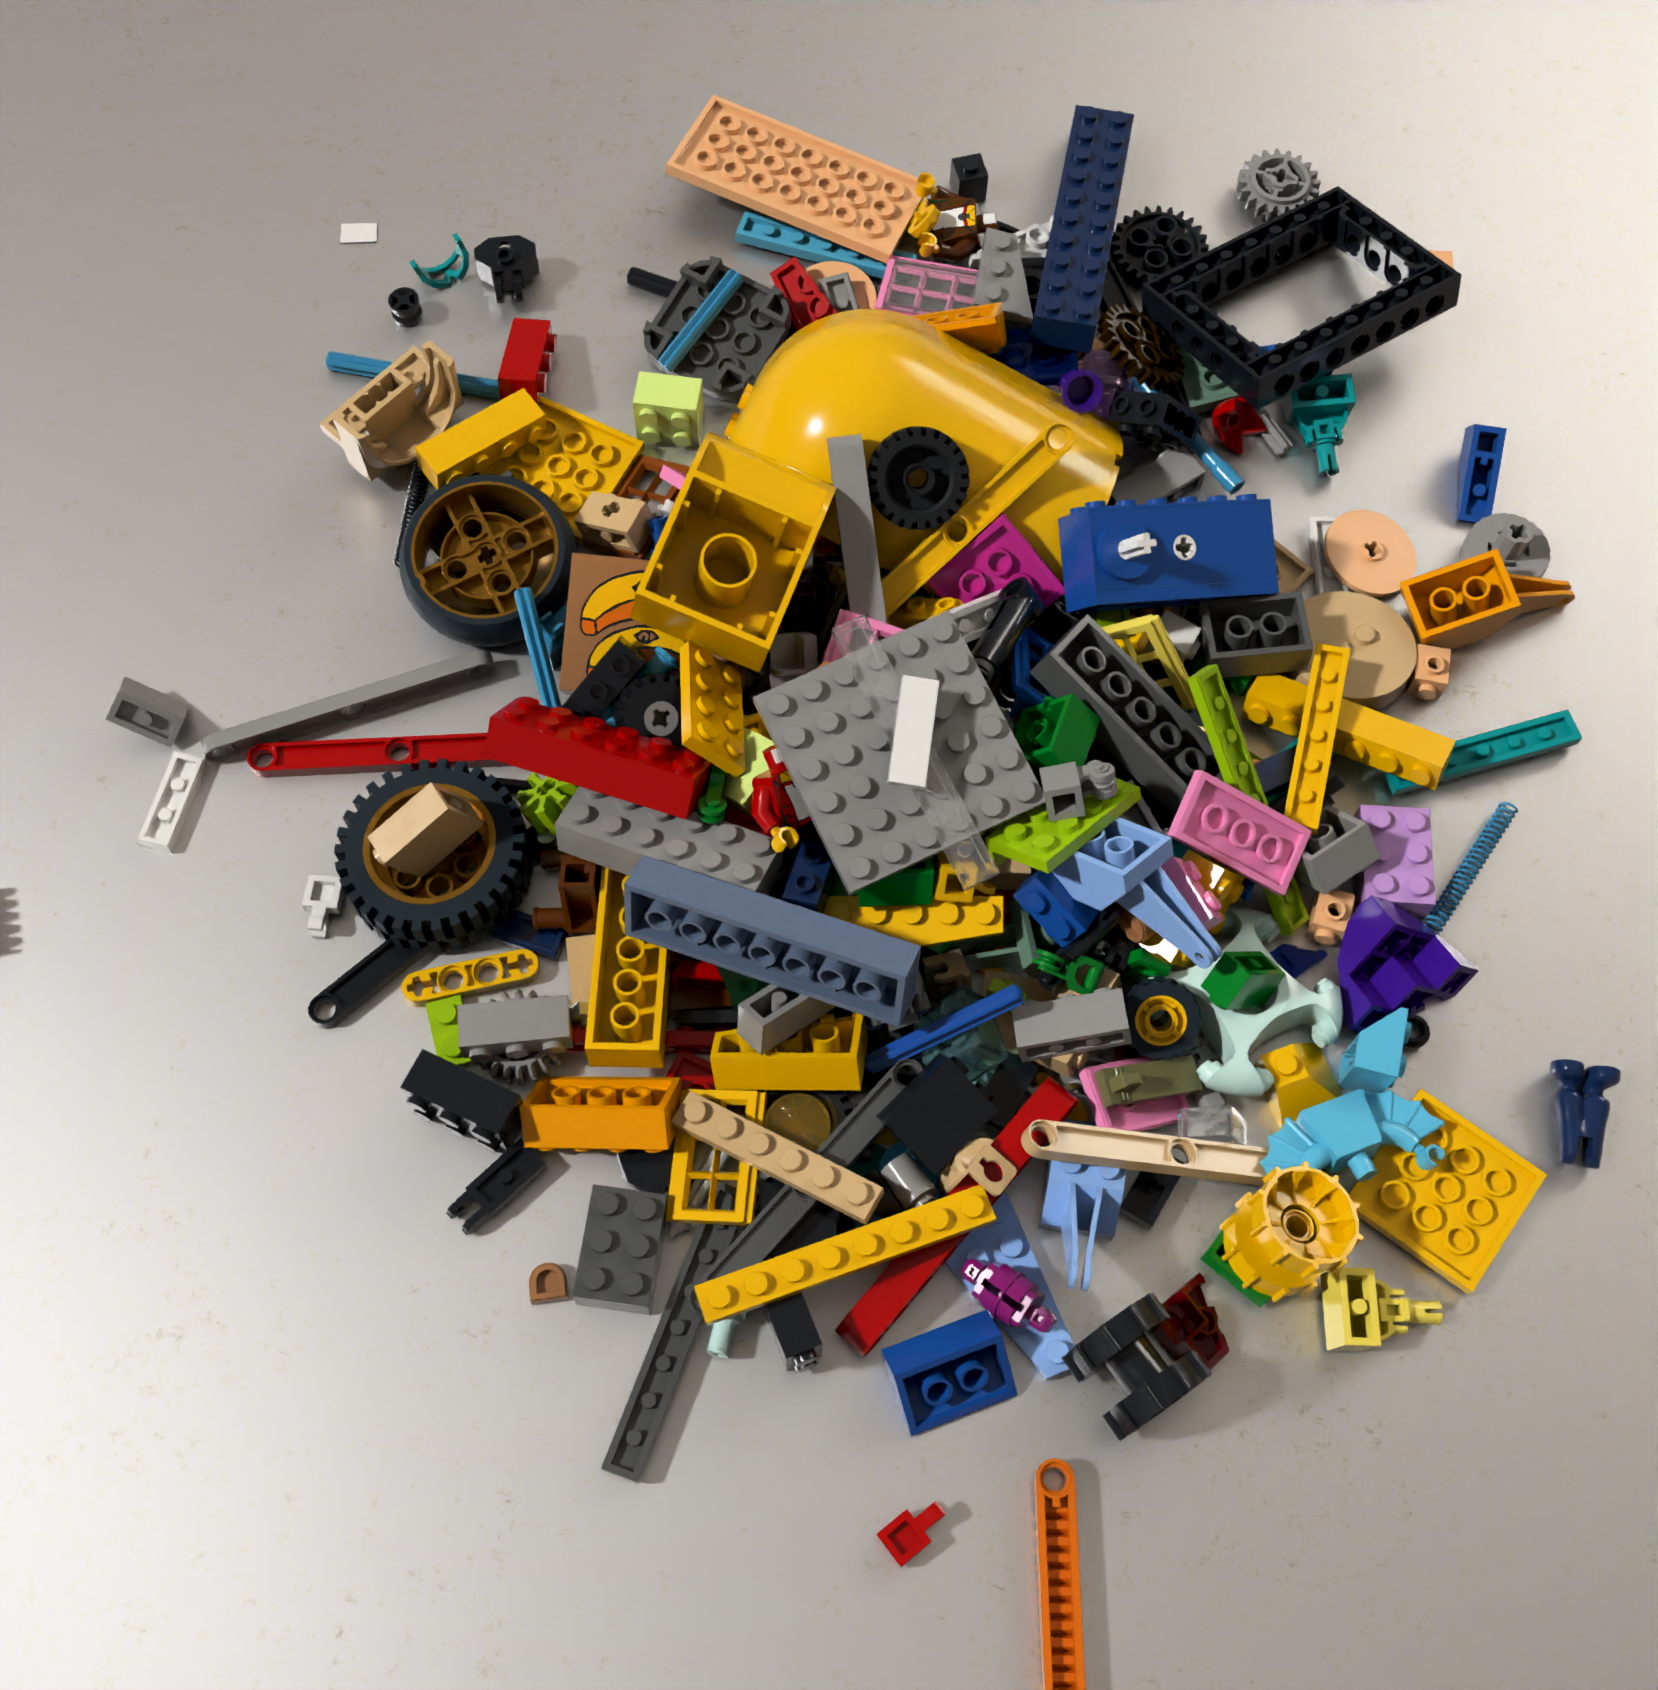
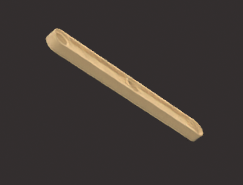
M1044 1119L1031 1122L1021 1136L1022 1147L1026 1153L1039 1159L1258 1186L1265 1184L1263 1178L1266 1176V1173L1260 1165V1160L1267 1156L1269 1148ZM1033 1131L1042 1132L1048 1138L1049 1144L1047 1147L1039 1146L1034 1142L1032 1138ZM1172 1149L1181 1150L1186 1155L1187 1164L1178 1163L1172 1156ZM1325 1168L1321 1170L1332 1177L1333 1173L1328 1172Z

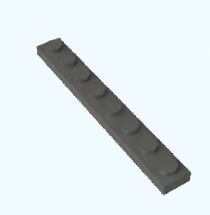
M718 1181L715 1209L734 1210L737 1188ZM698 1224L601 1469L603 1471L639 1484L703 1320L691 1309L688 1300L689 1292L733 1243L739 1225ZM696 1297V1301H695V1302H696V1305L700 1308L699 1303H698V1300H697V1297Z

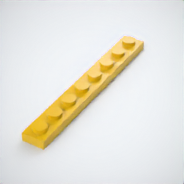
M977 1185L695 1285L694 1291L706 1326L990 1225L995 1223L996 1216L985 1189L981 1185Z

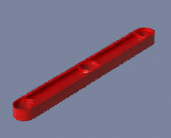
M487 733L261 743L253 746L247 755V762L254 774L264 778L401 771L399 766L408 763L411 769H419L418 761L427 759L432 768H437V759H447L451 769H454L456 761L466 762L468 768H474V766L479 768L512 766L483 757ZM404 747L409 750V755L404 760L395 761L391 758L392 752L397 748ZM262 754H271L273 756L272 762L266 767H258L255 765V762Z

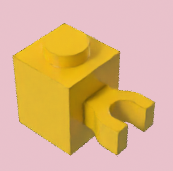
M946 850L934 856L932 860L934 868L933 894L936 900L972 903L974 888L984 894L995 895L996 888L993 882H983V879L987 875L998 876V866L985 863L976 867L970 852H951Z

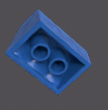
M987 1310L881 1349L890 1383L911 1436L1018 1395L1002 1334Z

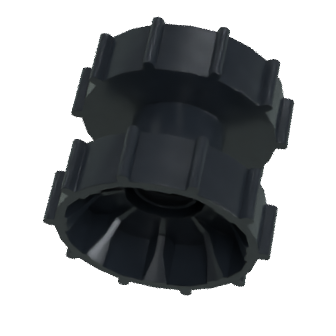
M1149 1293L1132 1305H1129L1109 1321L1102 1324L1080 1343L1076 1344L1074 1348L1062 1357V1360L1078 1383L1084 1382L1101 1369L1107 1367L1126 1393V1398L1102 1416L1119 1441L1145 1425L1212 1375V1372L1196 1350H1191L1167 1366L1149 1341L1147 1336L1171 1318L1154 1293Z

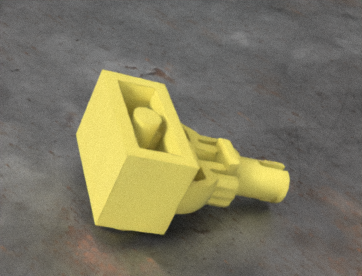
M1342 1267L1334 1274L1327 1271L1320 1275L1327 1351L1363 1352L1380 1347L1381 1342L1387 1340L1392 1335H1405L1408 1332V1326L1398 1325L1406 1323L1440 1325L1442 1322L1443 1313H1426L1442 1310V1305L1439 1301H1413L1408 1298L1393 1299L1404 1296V1290L1390 1288L1384 1282L1375 1279L1374 1268Z

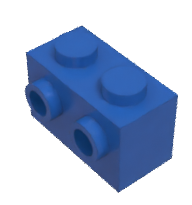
M1037 869L1027 876L1013 895L1022 909L1029 913L1043 927L1046 934L1054 939L1061 948H1064L1084 933L1100 911L1073 899L1053 872L1047 874Z

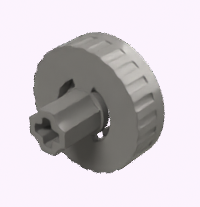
M1507 513L1492 514L1476 522L1465 538L1459 552L1460 562L1489 552L1488 545H1490L1491 550L1498 548L1504 565H1516L1515 567L1505 566L1508 573L1541 578L1545 573L1551 558L1548 540L1541 529L1524 517Z

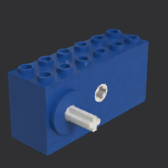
M1244 494L1236 496V500H1227V495L1207 497V501L1197 502V497L1193 496L1176 499L1177 502L1167 503V498H1155L1147 500L1146 504L1137 505L1136 499L1117 501L1116 505L1106 506V501H1092L1085 503V507L1070 509L1069 515L1058 518L1066 613L1200 605V601L1279 593L1270 499H1257L1256 494Z

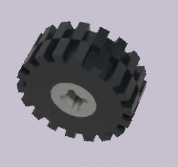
M657 672L655 674L646 673L640 678L635 677L630 680V684L621 690L619 699H615L613 705L616 709L615 714H612V722L615 723L616 728L630 727L637 730L639 735L649 738H666L672 742V745L687 748L682 745L680 679L666 673Z

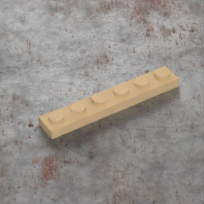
M689 1091L671 1121L675 1128L865 1225L885 1193L883 1187L692 1091Z

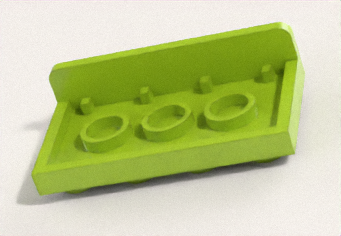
M1116 778L1118 789L1113 797L1099 800L1095 799L1091 794L1083 799L1086 816L1049 822L1046 805H1042L1000 825L985 837L989 863L994 866H1000L1010 858L1049 874L1141 799L1140 787Z

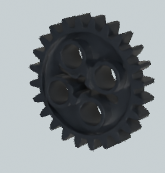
M1158 205L1155 212H1151L1148 206L1145 207L1143 214L1134 210L1132 218L1125 215L1123 223H1117L1116 231L1113 232L1110 254H1113L1112 260L1114 264H1117L1119 273L1125 272L1124 280L1128 281L1134 278V287H1138L1141 283L1144 284L1208 252L1209 245L1205 244L1207 235L1200 234L1202 226L1192 227L1194 218L1184 220L1183 211L1173 215L1172 207L1166 213L1162 212L1161 207Z

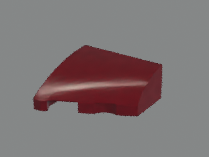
M1199 1272L1162 1303L1171 1318L1166 1320L1153 1333L1175 1361L1191 1350H1196L1206 1366L1211 1370L1230 1350L1224 1334L1218 1327V1316L1215 1307L1207 1306L1201 1286L1206 1282Z

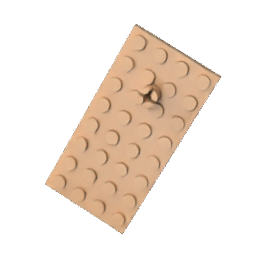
M714 94L667 162L665 174L681 181H685L886 264L896 251L909 227L913 214L924 198L919 197L915 190L919 177Z

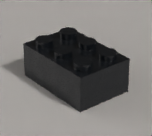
M424 1049L421 1050L400 1087L407 1097L406 1103L414 1108L413 1113L428 1122H432L434 1118L446 1123L445 1129L459 1137L464 1138L467 1133L477 1138V1144L490 1152L496 1153L498 1149L506 1152L515 1143L522 1130L520 1106L523 1100L519 1094Z

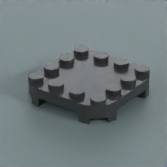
M710 256V260H700L691 265L687 262L679 270L681 278L652 323L646 321L643 329L644 346L651 362L661 371L669 375L700 378L703 382L704 393L717 399L737 403L740 401L748 383L754 385L766 362L787 337L792 321L789 305L783 292L775 285L770 289L740 274L743 283L672 372H667L659 365L658 359L728 270H730L729 267L723 265L721 258Z

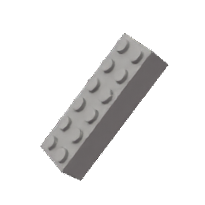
M583 787L577 788L555 822L559 851L630 876L642 856L645 855L768 895L783 869V852H775L772 849V837L724 820L717 824L705 823L698 818L697 811H694L687 819H683Z

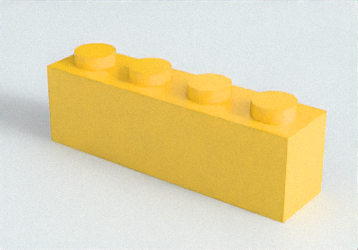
M522 388L416 446L417 465L438 490L450 482L468 477L475 472H482L491 463L502 457L511 456L518 448L525 444L538 441L546 433V414L527 391Z

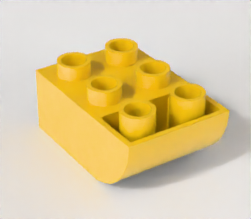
M708 432L690 466L635 592L631 619L685 642L689 640L711 653L760 672L837 487L712 432Z

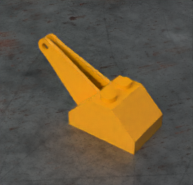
M1498 548L1400 582L1402 597L1421 644L1448 649H1457L1486 639L1519 614L1544 608L1564 606L1575 599L1574 592L1570 590L1571 586L1568 581L1508 573Z

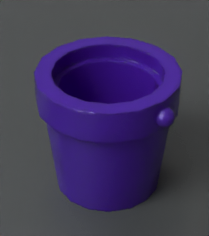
M1085 369L1070 370L1061 377L1059 382L1061 398L1064 404L1071 410L1078 413L1089 412L1102 403L1103 384L1100 378L1092 371Z

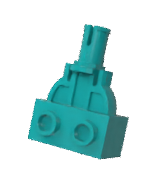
M1351 373L1322 376L1282 397L1285 423L1293 424L1296 431L1304 438L1305 447L1311 448L1312 446V449L1316 451L1319 476L1326 477V471H1328L1329 476L1340 472L1335 446L1343 443L1342 431L1356 404Z

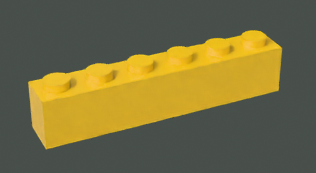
M1276 673L1257 675L1246 694L1242 717L1298 738L1308 685ZM1342 698L1332 750L1352 760L1435 790L1449 763L1456 740Z

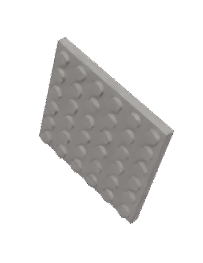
M949 610L753 697V703L849 896L1045 805L1043 790ZM903 675L940 681L924 790L887 785L901 678Z

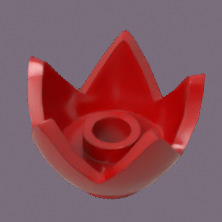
M1242 397L1225 400L1216 406L1212 414V428L1217 441L1241 455L1243 454L1242 436L1265 432L1266 427L1254 411V407Z

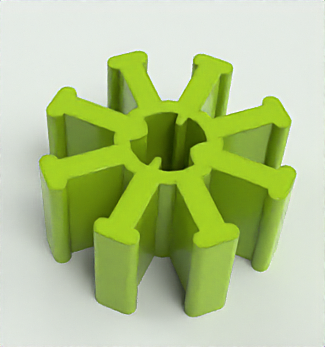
M532 773L527 778V781L533 789L519 790L517 792L516 799L521 804L519 810L538 834H543L547 828L552 836H556L555 822L579 786L547 776L541 780L537 773Z

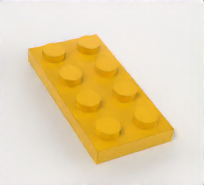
M688 640L680 647L682 745L737 778L746 770L741 674L733 666L726 665L715 658L707 649L700 648Z

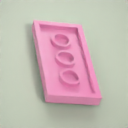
M1195 770L1167 836L1267 890L1285 896L1312 831L1203 770Z

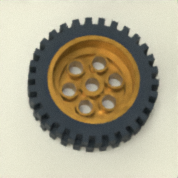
M428 759L418 761L419 770L412 771L408 763L399 766L402 773L399 777L394 778L391 771H388L381 775L385 782L384 785L379 788L372 781L366 786L370 796L365 799L358 794L352 801L357 812L346 810L343 820L348 828L340 826L338 828L336 836L341 844H335L334 854L339 860L335 862V867L341 878L339 879L341 886L360 918L362 917L365 924L372 931L375 929L380 938L385 941L391 938L395 945L404 948L408 941L413 951L415 949L422 951L423 943L427 942L433 953L443 952L444 942L449 943L452 951L462 949L460 939L468 937L473 945L481 941L477 934L478 931L485 928L487 933L491 935L497 930L494 923L497 917L502 919L504 923L512 917L508 905L519 908L523 901L519 890L527 892L530 885L527 874H533V863L530 858L533 856V848L516 801L512 799L511 793L505 786L501 788L496 777L490 774L486 778L484 770L477 766H474L470 773L466 762L456 761L454 769H451L447 759H437V768H432ZM432 782L467 798L484 825L470 836L472 837L471 840L460 844L422 878L410 873L404 874L391 866H383L374 857L372 852L374 847L367 837L427 784ZM477 867L474 872L463 874L466 869ZM417 879L414 884L404 886L408 880ZM449 888L448 892L444 895L436 896L439 890Z

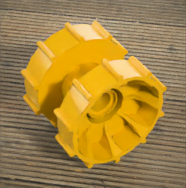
M1304 1161L1300 1166H1292L1283 1170L1276 1166L1263 1178L1265 1184L1254 1195L1251 1192H1247L1235 1203L1237 1210L1219 1228L1224 1231L1223 1244L1225 1254L1222 1256V1260L1228 1261L1233 1271L1243 1281V1289L1250 1287L1259 1293L1272 1297L1274 1303L1282 1297H1289L1298 1293L1304 1297L1318 1286L1316 1279L1324 1271L1329 1270L1334 1274L1348 1263L1346 1256L1364 1237L1359 1234L1357 1209L1360 1208V1204L1353 1203L1347 1191L1339 1184L1338 1175L1331 1177L1321 1170L1311 1168L1307 1161Z

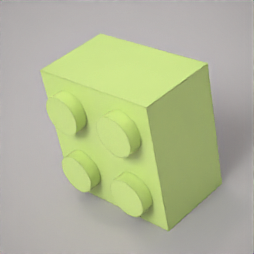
M639 371L632 402L637 439L648 443L659 442L675 444L679 447H699L705 420L702 379Z

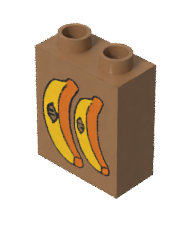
M572 553L559 690L562 693L571 695L620 635L648 657L641 669L653 657L657 646L663 648L680 663V647L686 643L685 641L631 619L635 592L649 560ZM711 653L726 665L733 666L741 674L742 696H744L746 667ZM680 667L678 669L674 668L669 675L680 679Z

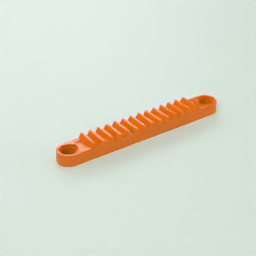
M1053 1458L1043 1462L1038 1467L1034 1477L1042 1690H1086L1075 1476L1068 1463L1061 1459ZM1055 1468L1064 1474L1065 1485L1061 1490H1050L1044 1484V1473L1048 1469Z

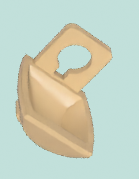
M978 1138L970 1140L941 1169L939 1180L941 1195L945 1196L968 1174L991 1195L999 1196L1014 1178L1017 1169L990 1146L993 1143L992 1139ZM981 1159L986 1163L994 1162L1001 1167L1003 1172L1001 1181L992 1182L987 1179L984 1174V1167L979 1163Z

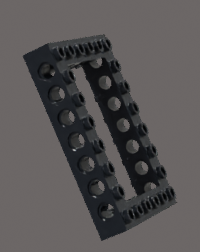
M1337 186L1142 284V312H1144L1145 317L1149 320L1153 318L1157 327L1164 328L1163 332L1171 336L1190 355L1256 410H1259L1455 307L1458 302L1462 274ZM1329 243L1335 245L1391 287L1385 291L1380 290L1376 292V296L1360 304L1355 303L1351 305V309L1335 317L1330 316L1326 318V322L1308 331L1306 329L1301 331L1299 336L1283 344H1276L1274 349L1260 356L1259 346L1254 341H1248L1237 332V328L1234 325L1230 326L1217 316V311L1206 307Z

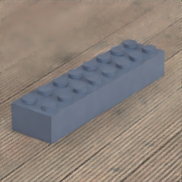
M645 855L642 856L624 884L625 935L896 1027H900L915 996L921 953L920 945Z

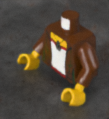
M923 172L917 179L916 194L919 197H927L930 194L931 199H928V206L934 204L941 213L936 225L929 232H923L917 241V244L921 246L919 250L920 255L927 258L932 254L935 263L946 261L959 263L969 255L977 253L981 249V234L986 232L987 227L998 230L996 213L979 215L976 199L954 194L939 185L934 187L935 179L930 173Z

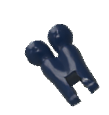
M1568 1059L1554 1060L1550 1063V1074L1559 1086L1554 1096L1555 1113L1558 1123L1559 1162L1572 1165L1577 1156L1578 1138H1583L1582 1165L1585 1168L1598 1169L1600 1167L1605 1128L1610 1111V1102L1603 1095V1092L1619 1083L1621 1071L1611 1066H1592L1584 1069V1064L1579 1061ZM1580 1082L1583 1088L1582 1095L1578 1092Z

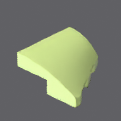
M744 727L746 770L737 778L726 773L723 798L734 807L751 816L754 790L752 780L755 776L769 770L762 751L773 746L774 743L772 740Z

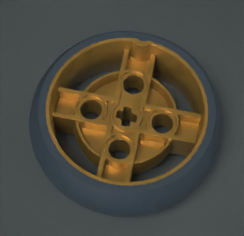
M481 474L468 476L450 482L432 493L422 502L411 517L404 531L399 552L401 581L406 596L414 610L440 634L454 641L472 646L497 647L509 645L525 639L514 591L530 587L536 575L538 559L553 552L554 560L551 571L544 584L533 597L539 619L549 611L555 615L558 610L565 606L568 600L572 553H578L576 540L563 512L551 498L538 488L524 481L504 475ZM480 509H509L523 513L531 518L518 523L513 518L504 514L494 512L481 513ZM451 522L453 527L447 533L442 543L440 561L425 568L426 558L432 542L439 532ZM472 530L482 531L476 537H468ZM516 543L526 544L521 550L511 549ZM492 558L494 562L486 565L485 560ZM457 571L466 572L462 578H452L453 574ZM501 584L511 585L505 592L496 591L497 587ZM459 598L474 607L484 609L496 608L499 614L471 615L453 610L444 604Z

